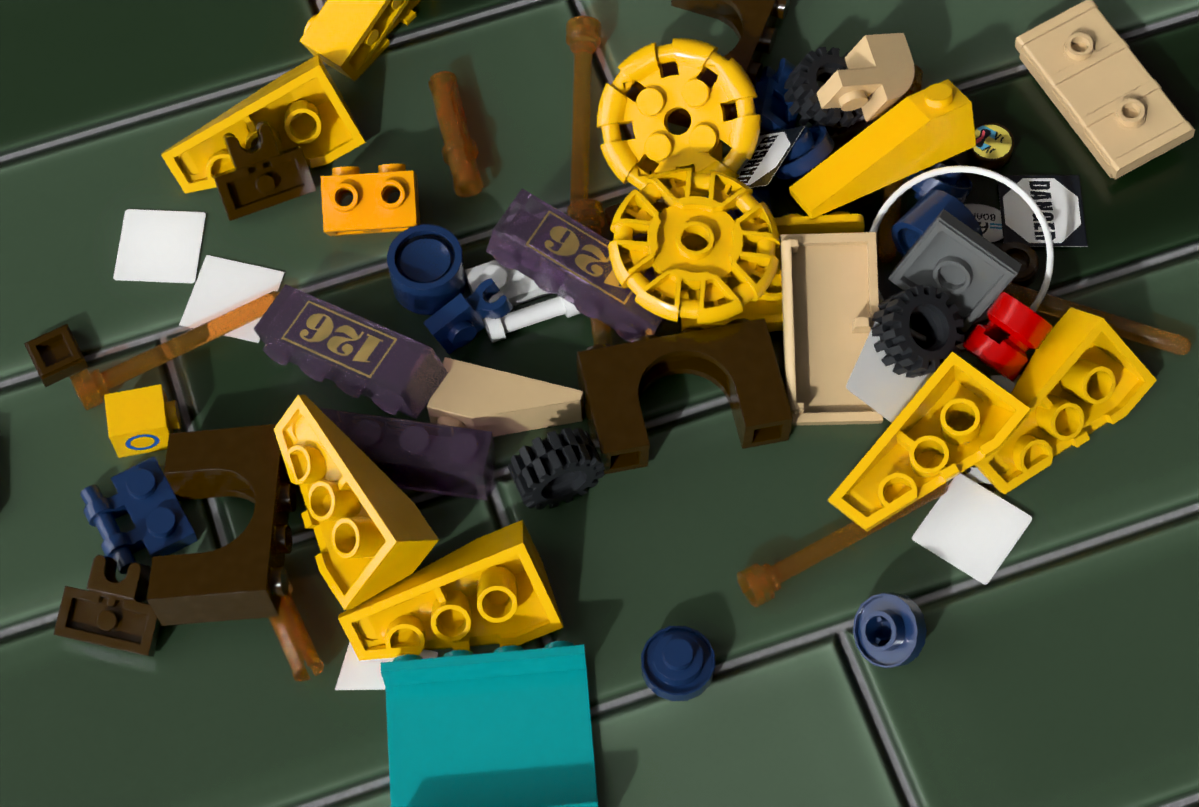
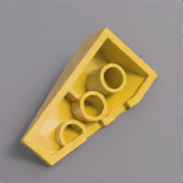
M316 55L273 80L161 153V156L186 194L216 188L213 176L234 168L223 139L224 134H234L242 148H253L258 142L256 125L260 121L268 122L279 152L300 146L308 167L311 166V168L327 165L366 142L339 89L320 57Z
M949 79L932 84L926 89L906 97L790 186V195L807 215L814 219L975 147L976 138L972 102Z
M1070 307L1056 323L1040 347L1035 350L1011 392V395L1031 408V412L999 450L976 463L975 466L1000 493L1007 494L1050 466L1053 457L1070 446L1078 448L1089 441V434L1104 424H1115L1126 417L1157 380L1104 318Z
M951 352L830 496L828 502L868 532L999 450L1028 416L1031 408L957 354Z
M297 395L275 426L274 432L290 482L299 485L307 510L301 513L305 528H313L321 552L315 556L319 572L343 609H353L413 574L439 539L415 503L306 395Z
M523 520L471 541L397 582L355 608L346 610L338 615V620L359 661L393 658L406 654L420 655L423 649L453 648V650L470 651V646L500 644V647L508 645L519 646L563 628V621L543 562Z

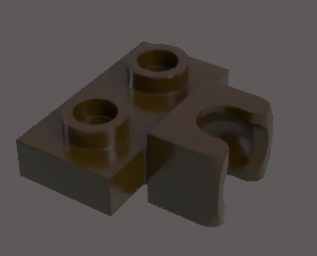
M267 121L257 123L258 142L253 148H242L238 139L232 133H226L223 136L234 168L216 174L213 178L229 221L316 191L302 148L296 146L279 152Z
M98 554L92 563L87 583L88 590L65 586L53 635L154 657L161 623L150 604L142 603L146 599L151 567L132 563L128 568L126 577L121 582H118L116 578V559Z

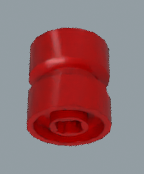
M1002 291L986 312L989 322L986 325L977 324L962 346L993 370L1014 382L1029 361L1026 354L1028 349H1038L1053 329V326L1029 307Z

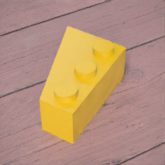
M327 0L320 12L311 17L307 22L300 42L314 56L318 55L321 61L355 82L390 45V41L386 38L400 22L408 26L414 20L416 12L412 9L421 0Z

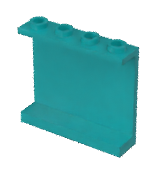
M555 641L546 644L544 648L527 650L520 646L508 645L495 649L494 653L473 654L468 650H453L445 653L443 657L426 659L419 655L406 654L395 657L392 662L380 663L386 690L391 807H598L584 644L574 645L569 641Z

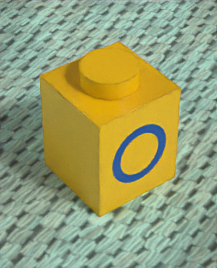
M162 384L104 394L108 435L118 458L165 450L168 446L169 433H174V429L181 428L177 401H168Z

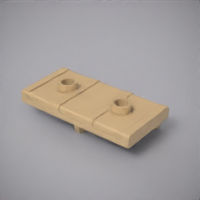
M1085 0L1016 38L1015 48L1020 53L1019 59L1110 178H1115L1116 180L1194 137L1195 129L1189 121H1186L1164 93L1160 84L1145 69L1131 51L1130 46L1119 36L1093 0Z
M876 232L781 234L785 391L793 416L792 426L882 423V415L846 388V384L874 325V321H872L873 315L879 311Z

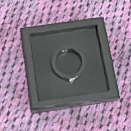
M943 209L892 270L888 280L903 290L923 285V288L928 286L936 287V294L946 293L949 298L945 304L947 306L956 304L959 311L955 312L953 317L955 320L962 318L964 327L959 328V330L966 333L1018 274L1022 264Z

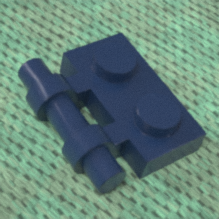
M155 456L111 477L118 493L109 498L103 497L97 485L88 486L80 493L86 505L84 514L89 524L97 527L103 539L101 548L105 556L116 559L117 568L121 574H127L129 566L132 563H137L133 554L144 548H147L151 558H153L154 556L171 555L198 541ZM128 513L136 528L127 533L121 532L115 519Z

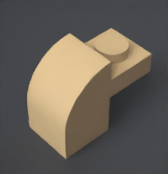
M904 33L865 35L844 58L848 69L837 70L816 94L821 109L841 108L842 111H853L861 108L866 122L879 119L909 90L914 79V61Z

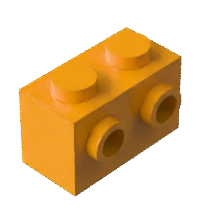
M383 164L378 166V173L360 174V167L332 168V176H320L323 230L328 236L403 232L410 227L420 225L418 177L413 170L406 171V164ZM400 192V197L395 203H388L390 194ZM348 195H353L351 204L342 206L343 199Z

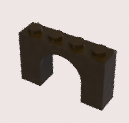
M671 0V6L718 19L731 27L737 34L739 42L732 51L723 57L728 60L734 58L748 74L754 88H756V83L760 80L763 63H760L763 52L771 53L777 35V28L774 27L778 18L785 19L791 0ZM676 61L662 64L664 77L679 75ZM707 68L699 80L712 88L718 75ZM635 81L626 96L636 102L638 94L646 89V87ZM735 103L723 105L726 121L738 118ZM677 109L669 115L667 122L689 128L691 116L687 110Z
M741 318L730 321L723 326L707 329L690 327L679 334L662 337L646 335L629 343L612 346L604 343L596 344L584 351L577 352L576 375L580 390L584 394L585 412L592 441L605 467L603 470L604 475L648 467L650 443L639 400L652 383L673 374H693L703 377L723 391L731 406L742 449L789 440L793 416L765 318L751 321Z
M277 424L169 433L164 475L178 501L216 497H239L253 502L255 509L246 529L235 540L219 549L202 553L154 556L152 558L147 601L162 626L279 617L281 597L287 596L289 588L288 574L284 566L285 554H290L293 546L292 531L288 524L289 512L296 510L297 499L294 484L290 482L274 432Z

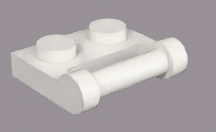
M545 244L534 247L562 264L559 256L548 250ZM555 246L549 247L552 250L556 251ZM532 248L465 270L466 280L472 294L483 281L490 278L498 286L500 291L490 298L489 303L495 302L503 295L507 297L513 306L554 292L558 296L510 312L502 318L482 319L492 343L506 339V333L563 314L567 318L581 314L577 295L573 287H571L564 268Z

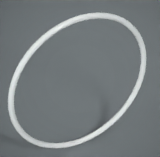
M963 165L946 166L924 172L899 187L885 201L873 221L870 232L877 233L884 215L905 191L917 183L937 175L957 172L974 173L993 178L1013 189L1027 202L1035 213L1041 225L1046 243L1047 262L1044 280L1036 299L1030 306V309L1036 312L1051 282L1054 266V247L1048 223L1041 209L1033 198L1017 183L985 168ZM878 289L880 304L882 301H884V299ZM910 328L913 338L926 343L925 335ZM964 343L956 345L959 349H965L962 346Z

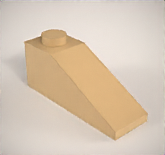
M447 357L444 358L427 405L430 424L438 425L431 426V428L442 432L440 434L452 438L451 428H445L452 427L455 439H460L464 436L478 440L581 422L585 415L584 394L581 390Z

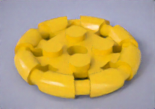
M673 38L670 44L657 46V43L654 42L640 48L617 67L620 69V72L611 85L606 83L601 94L597 112V128L602 129L604 144H601L600 147L604 158L613 173L623 184L629 182L641 190L647 185V180L657 174L695 166L696 173L710 174L711 170L736 179L740 176L737 174L738 170L746 159L751 160L755 152L760 134L761 115H756L754 98L758 96L748 74L734 58L726 59L717 53L718 47L707 42L688 38ZM676 61L679 75L664 77L662 64ZM707 68L718 75L712 88L699 80ZM635 81L646 87V89L638 94L636 102L626 96ZM735 103L738 118L726 121L723 105ZM677 109H685L691 116V125L685 133L674 135L668 129V117ZM632 123L635 139L622 140L619 125ZM720 140L731 147V150L722 162L710 155L716 149ZM646 157L659 163L652 174H648L640 168ZM690 191V196H708V193Z
M692 168L666 171L649 178L647 185L641 190L633 189L618 207L610 226L611 232L614 233V238L608 244L612 269L622 288H630L636 295L635 302L654 315L674 322H678V317L697 319V324L723 321L742 313L743 305L748 301L757 302L770 286L779 265V259L775 257V250L781 245L775 219L766 203H759L752 196L753 189L732 176L711 170L710 174L692 172ZM690 191L708 193V198L690 196ZM657 201L662 204L666 203L668 206L660 214L652 205ZM739 209L743 215L734 221L727 212ZM638 233L647 234V242L634 241L633 236ZM695 234L702 236L708 245L702 250L692 251L682 244V239L688 235ZM743 244H751L756 248V253L742 251ZM653 267L656 278L649 282L642 273ZM730 275H733L740 283L732 290L726 285ZM681 288L700 290L699 300L680 298Z

